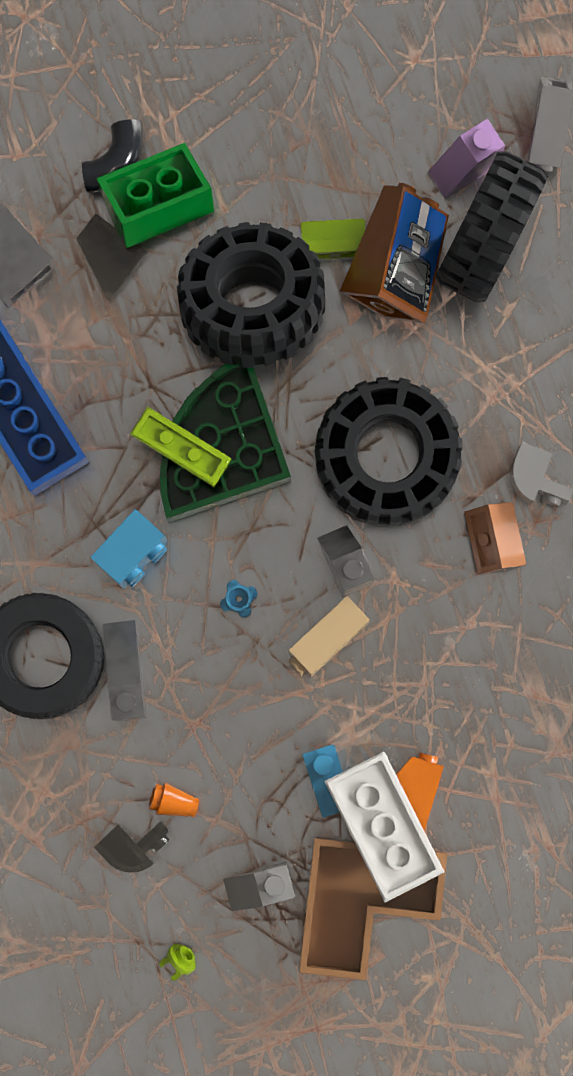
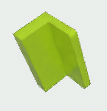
M364 219L306 221L301 223V237L309 245V251L316 253L319 260L354 258L365 232Z

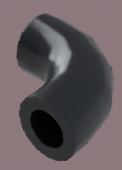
M127 119L113 123L111 125L112 141L108 151L100 158L82 162V174L87 194L100 192L97 178L138 162L142 154L143 124L141 121Z

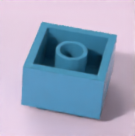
M134 509L90 558L123 589L128 585L133 588L145 575L142 569L150 561L155 564L166 553L168 549L165 548V545L168 541L163 533L139 511Z

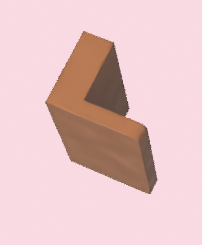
M512 502L488 504L464 511L478 575L526 565Z

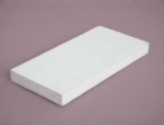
M385 752L324 781L384 902L444 873Z

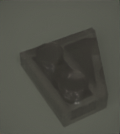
M96 213L76 238L106 299L110 302L148 254L147 250L138 244L126 248L116 228Z

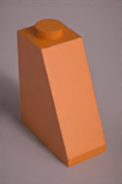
M420 752L418 758L411 756L398 770L396 776L425 831L444 766L437 764L438 757Z

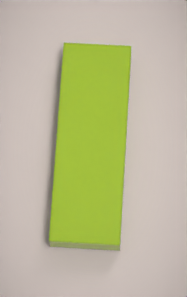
M148 406L130 433V436L212 487H215L231 461V458Z

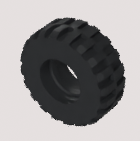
M508 151L497 152L435 276L440 285L474 302L486 301L548 179L547 174L542 168Z
M249 222L238 223V226L231 228L226 226L218 229L216 234L206 236L198 243L197 249L193 248L185 258L186 264L180 267L178 274L177 295L183 327L187 329L190 340L197 346L201 345V351L209 357L214 358L216 356L220 358L222 363L232 366L234 363L240 364L244 368H254V365L262 364L270 366L276 364V361L284 358L286 360L297 354V349L300 347L303 349L312 341V333L315 334L319 331L323 322L322 315L325 313L324 273L320 269V260L316 253L309 251V245L300 237H293L292 232L282 227L279 229L274 228L268 223L260 222V225H250ZM250 282L264 283L280 292L269 303L251 308L236 306L224 299V296L231 289Z
M377 377L376 381L368 383L365 380L355 384V387L348 392L344 391L336 398V402L327 409L323 416L321 425L318 428L315 445L318 477H320L326 494L335 501L337 507L344 513L347 512L356 517L355 519L360 522H370L377 524V526L388 527L389 525L397 524L402 526L410 524L416 519H422L444 501L457 479L461 468V451L463 449L462 437L459 436L458 423L455 416H451L447 410L448 405L441 398L437 399L432 395L431 389L422 384L419 387L410 383L411 380L405 378L388 380V377ZM390 422L399 424L408 429L417 441L419 448L417 465L407 477L399 481H378L370 477L359 463L357 454L359 441L370 427L379 423Z

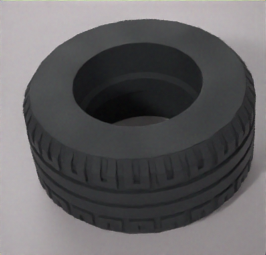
M32 593L24 594L23 596L19 595L0 606V706L15 715L31 719L56 718L75 710L94 691L103 668V646L95 624L77 605L57 595ZM43 625L58 630L65 637L70 648V664L66 673L59 681L50 686H28L15 676L10 666L9 652L14 639L23 630L32 626Z

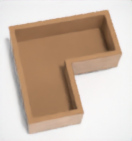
M314 837L299 973L366 980L374 913L440 921L447 853L434 851L444 873L384 902L355 842Z

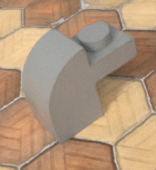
M522 441L510 470L511 485L517 496L529 505L535 501L537 494L542 496L541 501L556 507H559L560 503L566 505L571 499L573 488L544 478L553 453Z

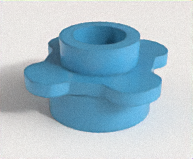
M236 580L228 582L226 586L228 591L225 598L220 602L221 608L224 611L232 610L238 612L241 617L249 616L251 614L250 606L252 600L257 597V590L253 586L245 587L239 585ZM237 596L242 597L240 602L236 601Z

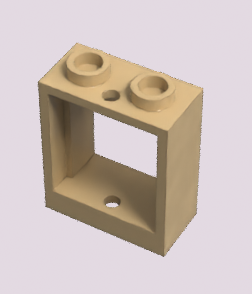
M346 596L289 649V655L291 656L288 660L289 664L301 676L307 673L312 677L369 623L370 619Z

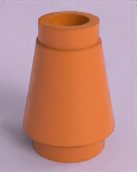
M165 782L163 785L155 783L148 809L154 810L157 815L189 816L194 818L198 809L199 798H195Z

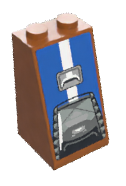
M399 183L398 186L384 185L339 292L386 319L425 323L449 215L438 208L439 204L436 201L416 195L417 190L408 184Z

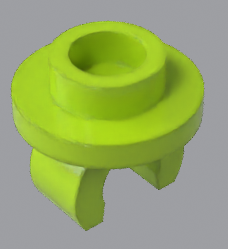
M173 944L168 949L167 955L159 963L161 968L167 963H171L176 969V972L170 977L172 981L179 979L183 974L188 975L192 973L196 968L194 953L190 948L181 944Z

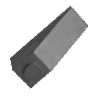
M136 620L103 624L112 721L146 718L147 713Z

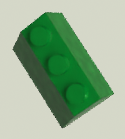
M185 143L97 178V183L112 222L126 248L214 212L212 188Z

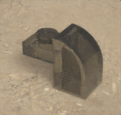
M160 821L137 842L121 824H118L94 848L112 867L123 872H139L156 863L147 852L152 849L157 853L170 840L166 834L171 829L163 821Z

